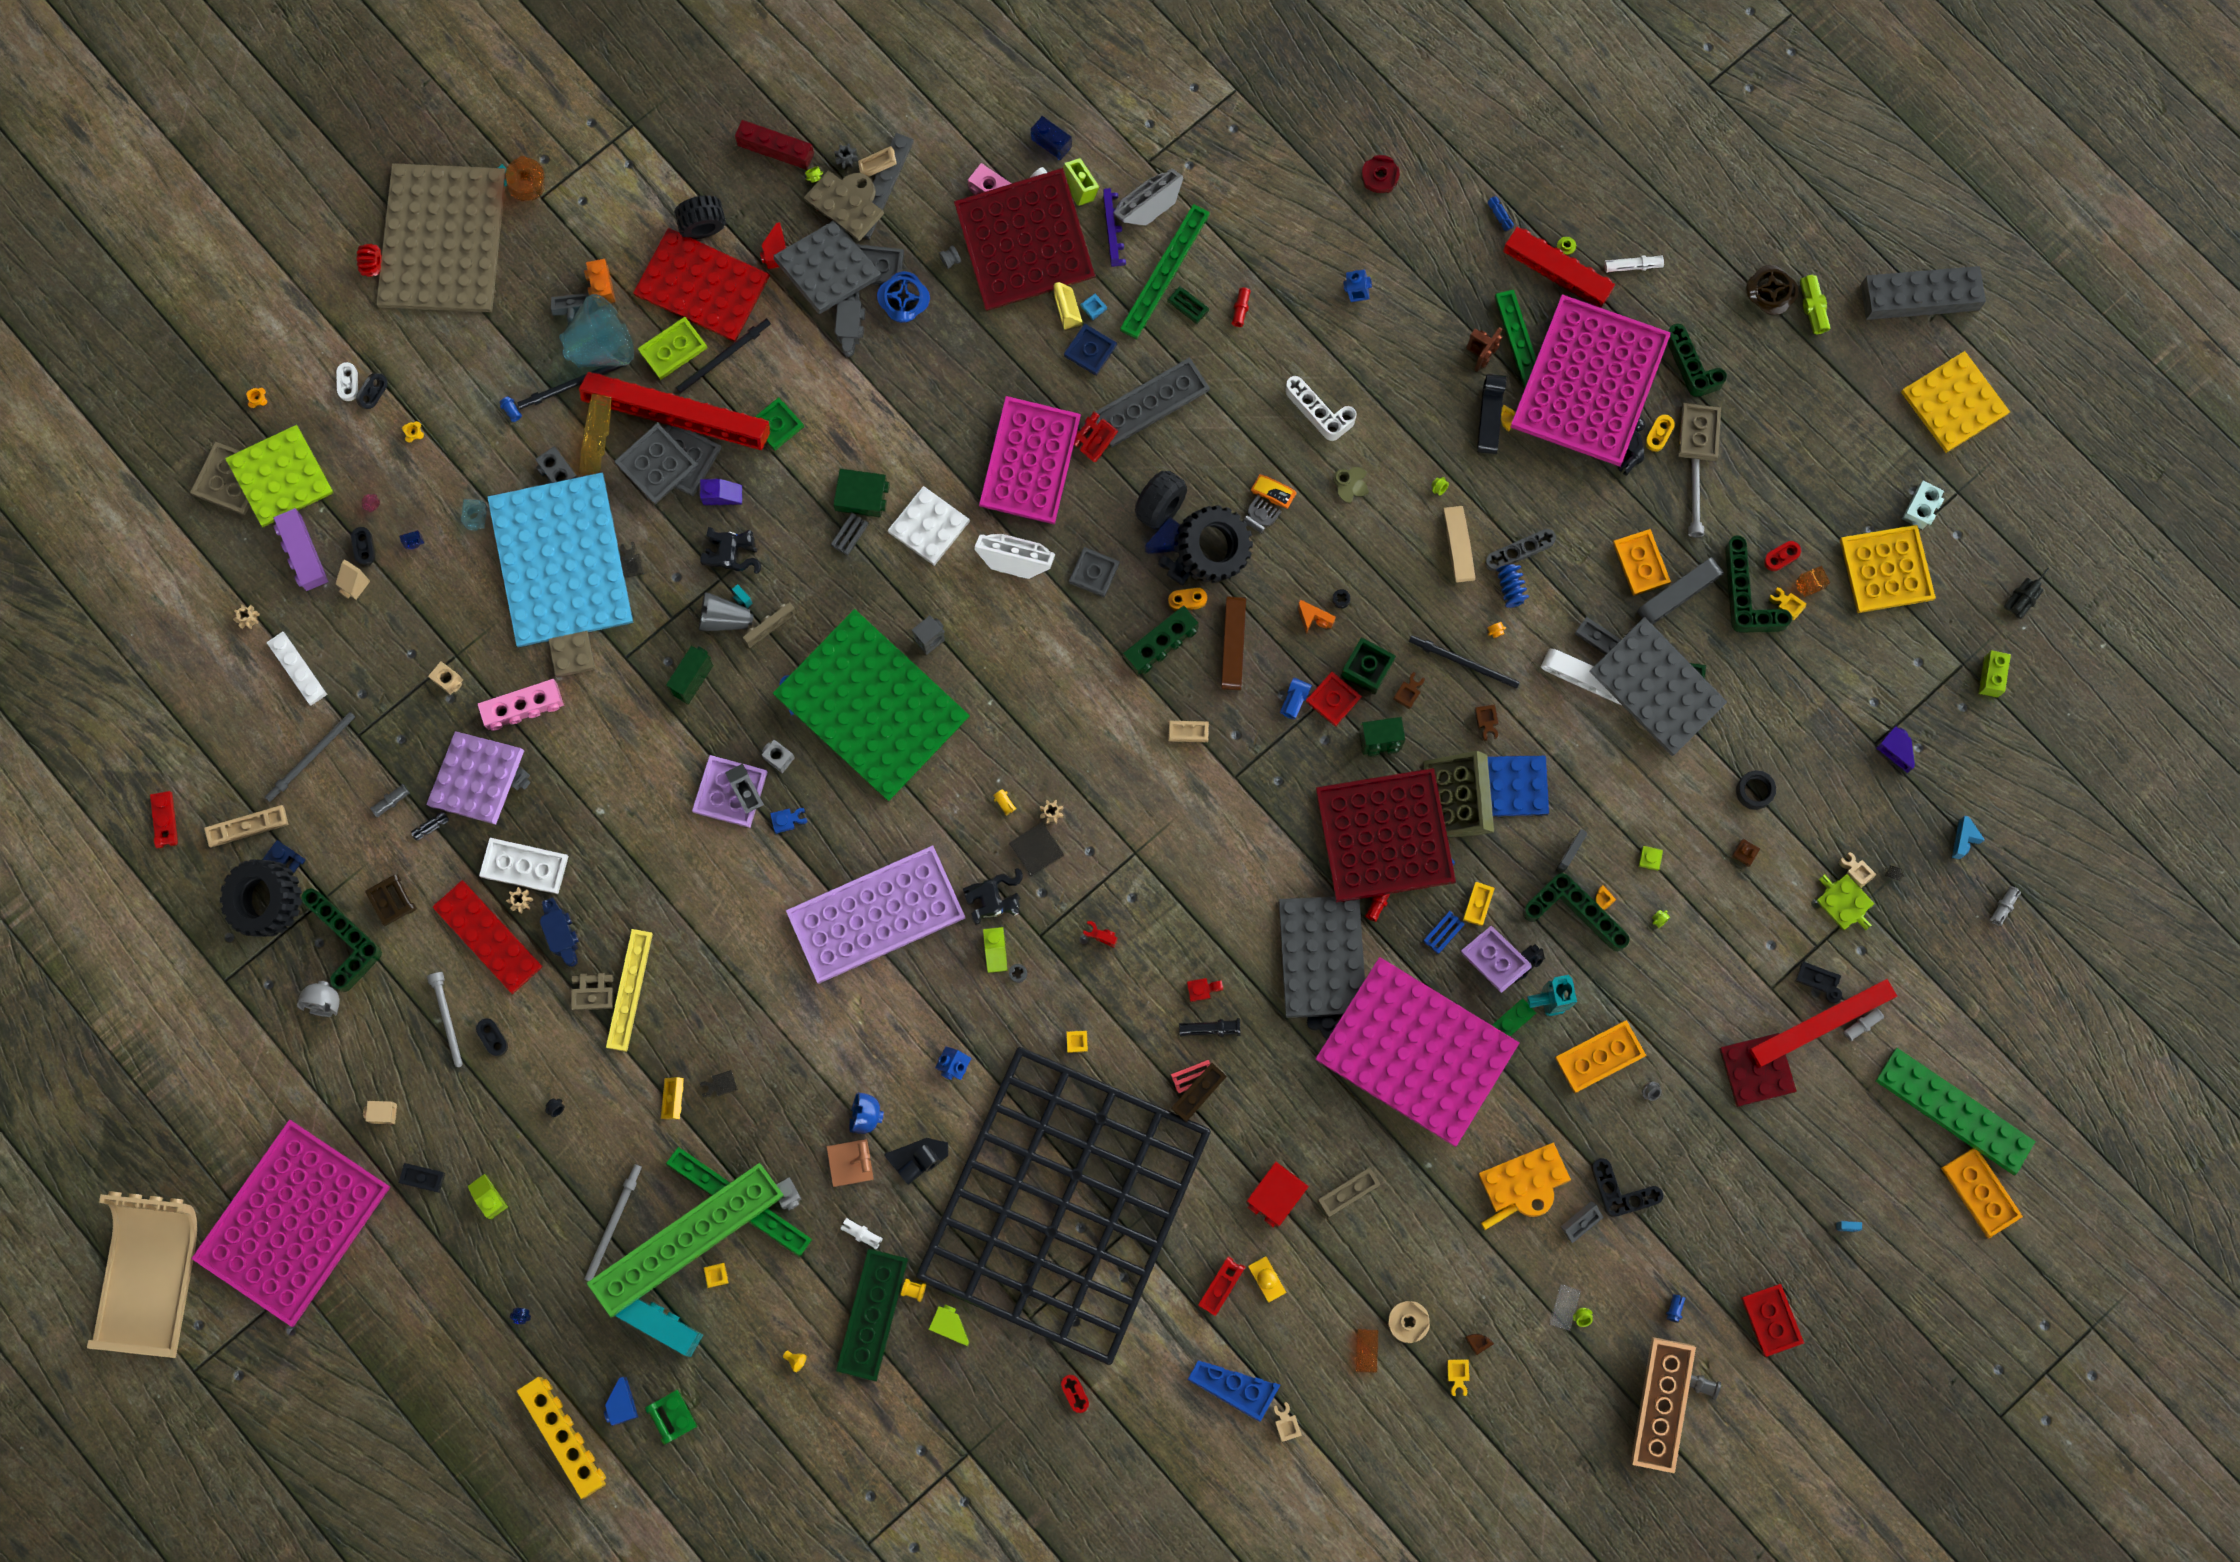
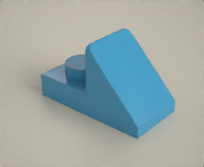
M1964 816L1959 820L1952 858L1961 859L1967 855L1970 850V843L1968 842L1980 844L1984 841L1983 836L1969 816Z

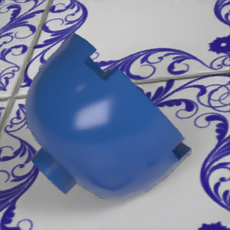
M858 1092L852 1104L851 1111H853L852 1119L849 1120V1131L866 1134L872 1132L876 1128L877 1123H882L884 1112L880 1111V1104L875 1097Z

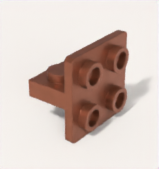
M1499 327L1492 338L1486 332L1478 331L1477 329H1474L1471 333L1466 349L1479 357L1475 367L1476 372L1481 367L1484 369L1487 366L1491 354H1495L1499 348L1500 341L1503 338L1501 336L1502 328Z

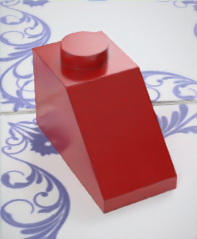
M780 222L775 224L762 243L763 252H760L762 263H766L768 269L780 267L775 262L774 255L786 248Z

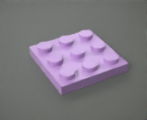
M712 755L709 756L692 810L693 813L748 828L751 827L756 809L747 814L745 813L725 772L737 767L741 763ZM743 764L760 796L768 773L767 770Z

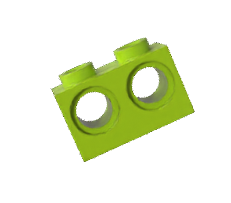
M1991 650L1984 656L1979 694L1998 698L2005 692L2011 654Z

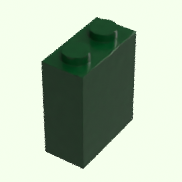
M840 469L834 499L835 511L881 517L882 511H886L887 500H884L885 493H889L890 482L887 481L884 474Z
M691 645L666 684L672 696L688 705L714 666L710 660L711 657L707 655L708 652L702 647L698 646V648H695Z

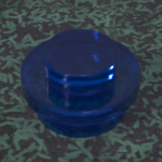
M514 1308L510 1314V1319L516 1324H526V1321L531 1320L530 1311L525 1308Z

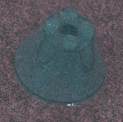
M597 294L588 296L564 332L559 335L564 347V357L568 361L571 360L579 368L627 366L634 359V347L625 323L621 325L616 317L618 312L602 296Z

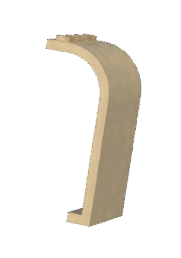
M109 1191L108 1195L101 1194L99 1203L108 1205L112 1212L113 1232L93 1340H88L87 1348L176 1358L193 1265L191 1258L195 1254L197 1241L196 1213L192 1206L183 1204L182 1199L170 1198V1202L162 1201L163 1197L150 1196L149 1200L142 1199V1195L129 1194V1197H121L122 1193Z

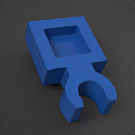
M790 808L770 813L775 834L795 829L794 823L806 824L808 822L807 818H798L799 814L805 813V809L799 808L792 814Z

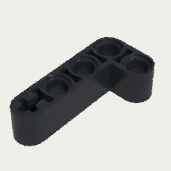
M1487 374L1484 380L1477 444L1478 453L1497 454L1506 376Z

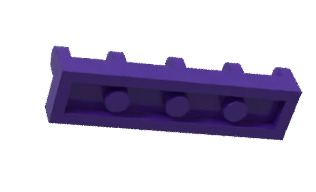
M1111 188L1103 189V201L1111 267L1126 265V260L1119 259L1118 250H1123L1124 244H1117L1116 233L1122 232V226H1115L1113 212L1116 208L1113 209L1112 199H1117L1118 193H1111Z

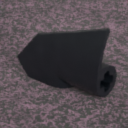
M924 1138L885 1153L884 1156L909 1185L922 1173L929 1172L948 1157V1142Z

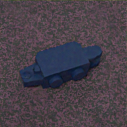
M549 898L542 902L544 915L540 919L541 927L550 950L555 955L562 956L563 961L569 967H573L578 964L575 950L578 949V936L570 928L572 920L569 913H565L560 909L554 898Z

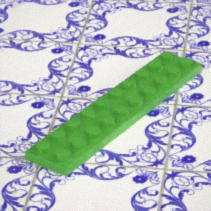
M758 1163L587 1282V1286L609 1317L612 1318L782 1199L784 1195L763 1166Z

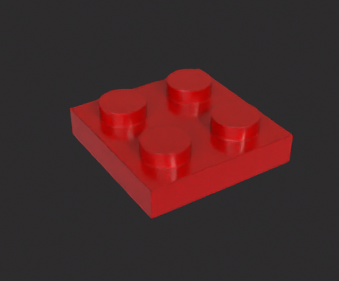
M1331 672L1307 698L1306 703L1336 727L1359 702L1362 696Z

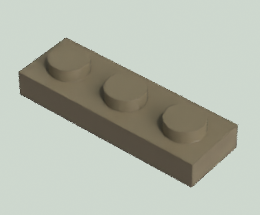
M790 602L787 605L782 604L772 616H766L757 627L748 629L745 632V636H743L747 646L751 648L797 614L793 605Z
M1369 1167L1318 1199V1202L1329 1218L1381 1184Z

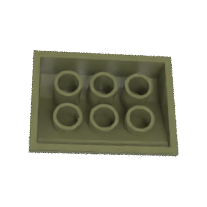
M1473 751L1423 761L1424 770L1434 768L1447 837L1476 836L1493 833L1494 825L1487 754Z

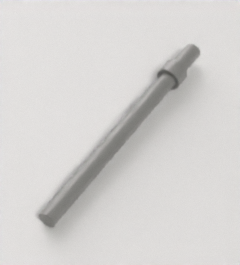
M634 1164L628 1179L624 1181V1189L584 1280L590 1281L595 1276L632 1190L634 1191L637 1185L636 1180L642 1168L639 1165Z

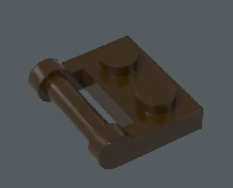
M398 874L392 875L365 891L384 926L417 909L407 896L400 883L401 878ZM393 885L404 907L401 909L397 907L387 887Z

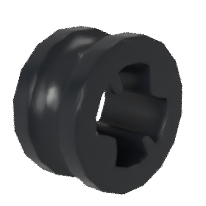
M1344 589L1337 590L1333 594L1334 605L1338 608H1346L1350 604V594ZM1339 595L1340 597H1342L1343 595H1345L1346 602H1337V596Z

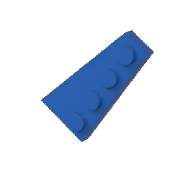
M1199 1360L1188 1378V1381L1258 1422H1261L1280 1387V1384L1246 1376L1243 1373L1226 1370Z

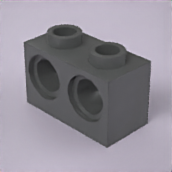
M555 446L535 459L538 463L537 470L542 477L544 475L548 477V484L557 482V479L561 476H565V480L578 478ZM548 462H555L552 467H546Z

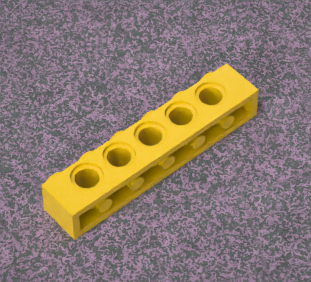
M537 1377L517 1390L579 1497L585 1499L606 1485L604 1481L606 1476L600 1468L597 1469L594 1465L595 1458L591 1451H586L582 1445L585 1442L579 1432L575 1433L572 1426L574 1423L568 1414L564 1415L561 1409L563 1407L562 1402L557 1396L554 1397L550 1391L553 1389L550 1382L542 1377ZM540 1395H544L547 1399L546 1404L542 1407L537 1403ZM554 1412L557 1415V1421L551 1425L548 1422V1416ZM563 1430L568 1434V1439L564 1443L559 1440V1433ZM573 1448L579 1452L578 1458L574 1461L569 1457V1453ZM584 1466L590 1471L589 1476L585 1479L580 1475V1470Z

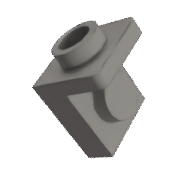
M789 1177L778 1183L777 1187L784 1195L779 1200L782 1209L787 1208L791 1210L799 1205L798 1201L802 1200L791 1178Z

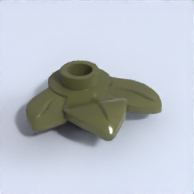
M1353 467L1350 470L1340 469L1334 474L1333 480L1338 487V495L1344 502L1351 503L1354 496L1361 497L1369 493L1368 487L1363 481L1367 471L1360 467ZM1345 477L1346 481L1342 482L1339 478Z

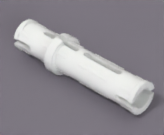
M1644 255L1640 258L1605 260L1606 273L1636 269L1646 271L1649 268L1664 267L1663 255L1646 257Z

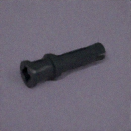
M1240 1018L1229 1021L1220 1019L1218 1022L1179 1023L1180 1036L1218 1034L1220 1037L1231 1034L1241 1036Z

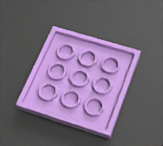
M455 731L426 805L496 825L524 750Z

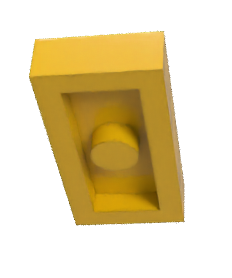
M1475 882L1463 921L1483 926L1495 889L1494 887Z
M665 1078L661 1119H680L684 1078Z

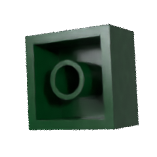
M1361 637L1344 666L1341 677L1376 695L1393 665L1396 655Z
M1402 717L1362 722L1359 730L1362 754H1368L1370 757L1377 756L1380 752L1386 751L1388 754L1397 753L1402 749L1406 740Z

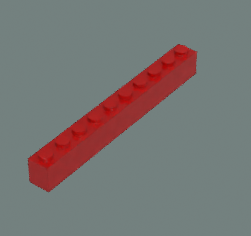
M588 372L579 388L581 401L761 451L770 435L769 421L763 418H756L744 413L730 411L726 408L712 406L708 403L697 402L690 398H683L672 393H665L653 388L639 386L635 383L624 382L617 378L613 379L599 373Z

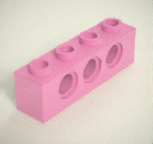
M982 163L968 179L969 190L974 195L1012 184ZM988 185L993 186L991 189H986L985 187Z
M554 679L478 703L483 724L488 730L492 731L499 730L503 725L509 723H520L521 719L527 717H538L541 715L540 713L545 711L554 712L559 707L564 706L558 685ZM539 697H545V700L541 704L536 703V700ZM520 703H526L524 709L517 710V706ZM507 709L504 716H498L500 710Z

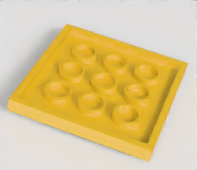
M1965 351L1901 391L1945 453L2010 413L2009 409Z
M1918 525L1841 537V548L1857 613L1922 603L1935 599Z

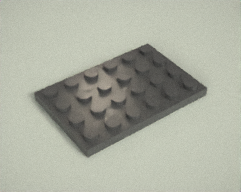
M1645 617L1589 671L1671 756H1674L1727 703Z
M1336 897L1279 899L1286 1018L1343 1016L1365 981L1360 899L1337 903Z

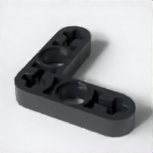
M1600 1158L1592 1164V1172L1605 1211L1609 1216L1618 1217L1657 1205L1663 1200V1191L1657 1186L1621 1195L1610 1162L1607 1159ZM1599 1162L1607 1166L1604 1173L1605 1176L1610 1175L1611 1178L1600 1181L1599 1178L1603 1177L1602 1171H1597L1596 1167L1599 1166ZM1605 1182L1613 1184L1614 1190L1612 1193L1604 1192L1603 1184ZM1651 1190H1653L1654 1193L1659 1194V1196L1656 1197V1201H1654V1199L1651 1198L1645 1200L1647 1205H1644V1198L1641 1195L1642 1192L1644 1193V1196L1650 1195ZM1631 1196L1639 1198L1640 1204L1638 1207H1632L1629 1204ZM1624 1198V1204L1628 1209L1627 1211H1625V1207L1617 1209L1618 1213H1615L1614 1210H1610L1612 1202H1614L1615 1205H1618L1623 1203L1621 1199Z

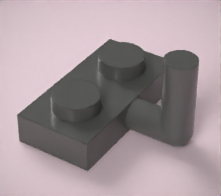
M589 293L551 297L552 316L567 314L571 335H577L578 329L575 313L591 311Z

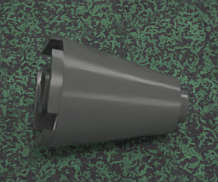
M704 593L699 631L747 629L748 625L752 626L754 614H750V609L711 593Z

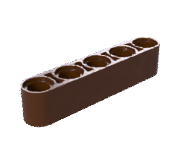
M1226 596L1221 689L1241 690L1246 597Z

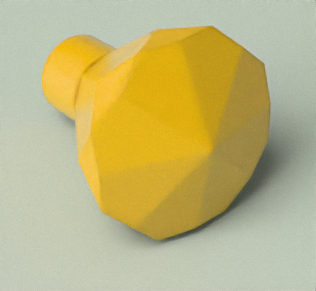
M786 1351L783 1358L789 1362L794 1372H798L804 1366L807 1356L804 1354H792Z

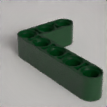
M1733 536L1725 548L1732 628L1739 633L1784 631L1792 621V615L1789 611L1785 609L1752 610L1747 542L1742 536ZM1732 544L1739 545L1740 550L1734 549ZM1733 562L1740 563L1742 568H1736ZM1735 581H1740L1743 587H1738ZM1736 600H1742L1745 606L1738 605ZM1777 617L1783 618L1785 624L1779 623ZM1738 618L1744 619L1746 625L1740 624ZM1758 618H1763L1766 624L1759 623Z
M1564 873L1556 875L1523 909V917L1529 922H1535L1553 904L1561 899L1613 951H1621L1629 944V935L1579 885ZM1556 881H1564L1566 887L1559 888L1556 884ZM1542 894H1549L1552 898V901H1544L1542 898ZM1571 894H1577L1580 897V902H1573ZM1528 908H1536L1538 911V915H1531L1528 911ZM1586 908H1591L1594 911L1593 917H1589L1585 913ZM1601 922L1609 926L1608 931H1603L1600 928ZM1614 937H1621L1623 945H1617Z
M311 888L307 889L302 894V902L355 950L330 978V983L334 988L341 992H347L380 959L382 955L381 948L320 892ZM317 895V900L310 904L311 896ZM327 908H331L330 915L324 917V911ZM341 921H345V927L338 930V924ZM356 934H360V939L356 943H353V936ZM370 947H374V953L371 956H367V950ZM356 962H360L359 969L353 971V964ZM345 977L344 985L338 986L339 979Z

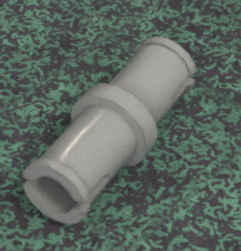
M2013 886L2008 888L2003 899L1997 903L1998 907L1990 918V921H1993L1992 923L2002 926L2008 913L2013 911V905L2021 894L2019 889Z
M1875 1008L1865 1017L1858 1018V1022L1843 1032L1850 1041H1853L1863 1032L1870 1031V1027L1884 1019V1015L1878 1008Z

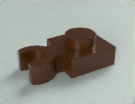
M1415 672L1411 674L1409 684L1403 682L1393 700L1409 710L1421 692L1416 688L1421 687L1425 681V678H1422L1420 682H1415Z
M1495 705L1475 707L1478 728L1484 727L1482 733L1483 740L1487 741V733L1489 732L1494 735V739H1497L1498 731L1493 727L1498 725Z

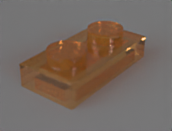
M1357 1329L1356 1372L1377 1373L1378 1330Z

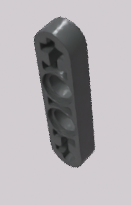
M1544 529L1496 550L1487 556L1485 561L1486 568L1496 572V569L1501 566L1515 564L1553 546L1556 535L1552 530ZM1544 535L1551 537L1549 543L1547 540L1542 541L1539 547L1538 541H1541ZM1531 542L1534 544L1535 549L1527 551L1524 548V544ZM1508 550H1514L1517 552V557L1510 559L1506 553ZM1503 556V559L1498 561L1497 566L1490 564L1492 558L1498 560Z

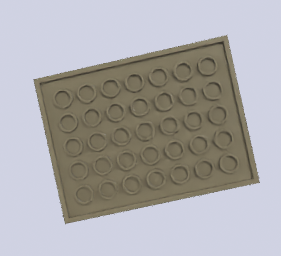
M392 163L376 303L378 308L492 312L505 191V168Z

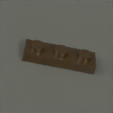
M1211 1063L1171 1109L1187 1122L1227 1076Z

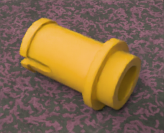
M1002 789L995 793L993 797L995 798L994 801L998 802L1007 816L1017 808L1007 796L1008 792H1004Z

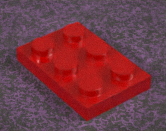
M1781 1284L1741 1297L1764 1357L1804 1344Z

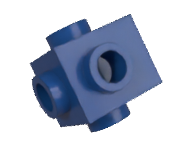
M1365 269L1347 272L1346 281L1343 284L1350 301L1356 302L1370 299L1369 288H1372V281L1370 276L1367 277Z
M945 1046L935 1068L942 1072L941 1076L949 1080L953 1078L961 1080L971 1057L959 1050Z

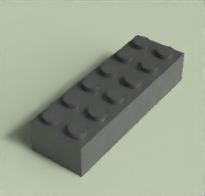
M1980 266L1866 275L1861 283L1866 320L1979 311L1986 302Z

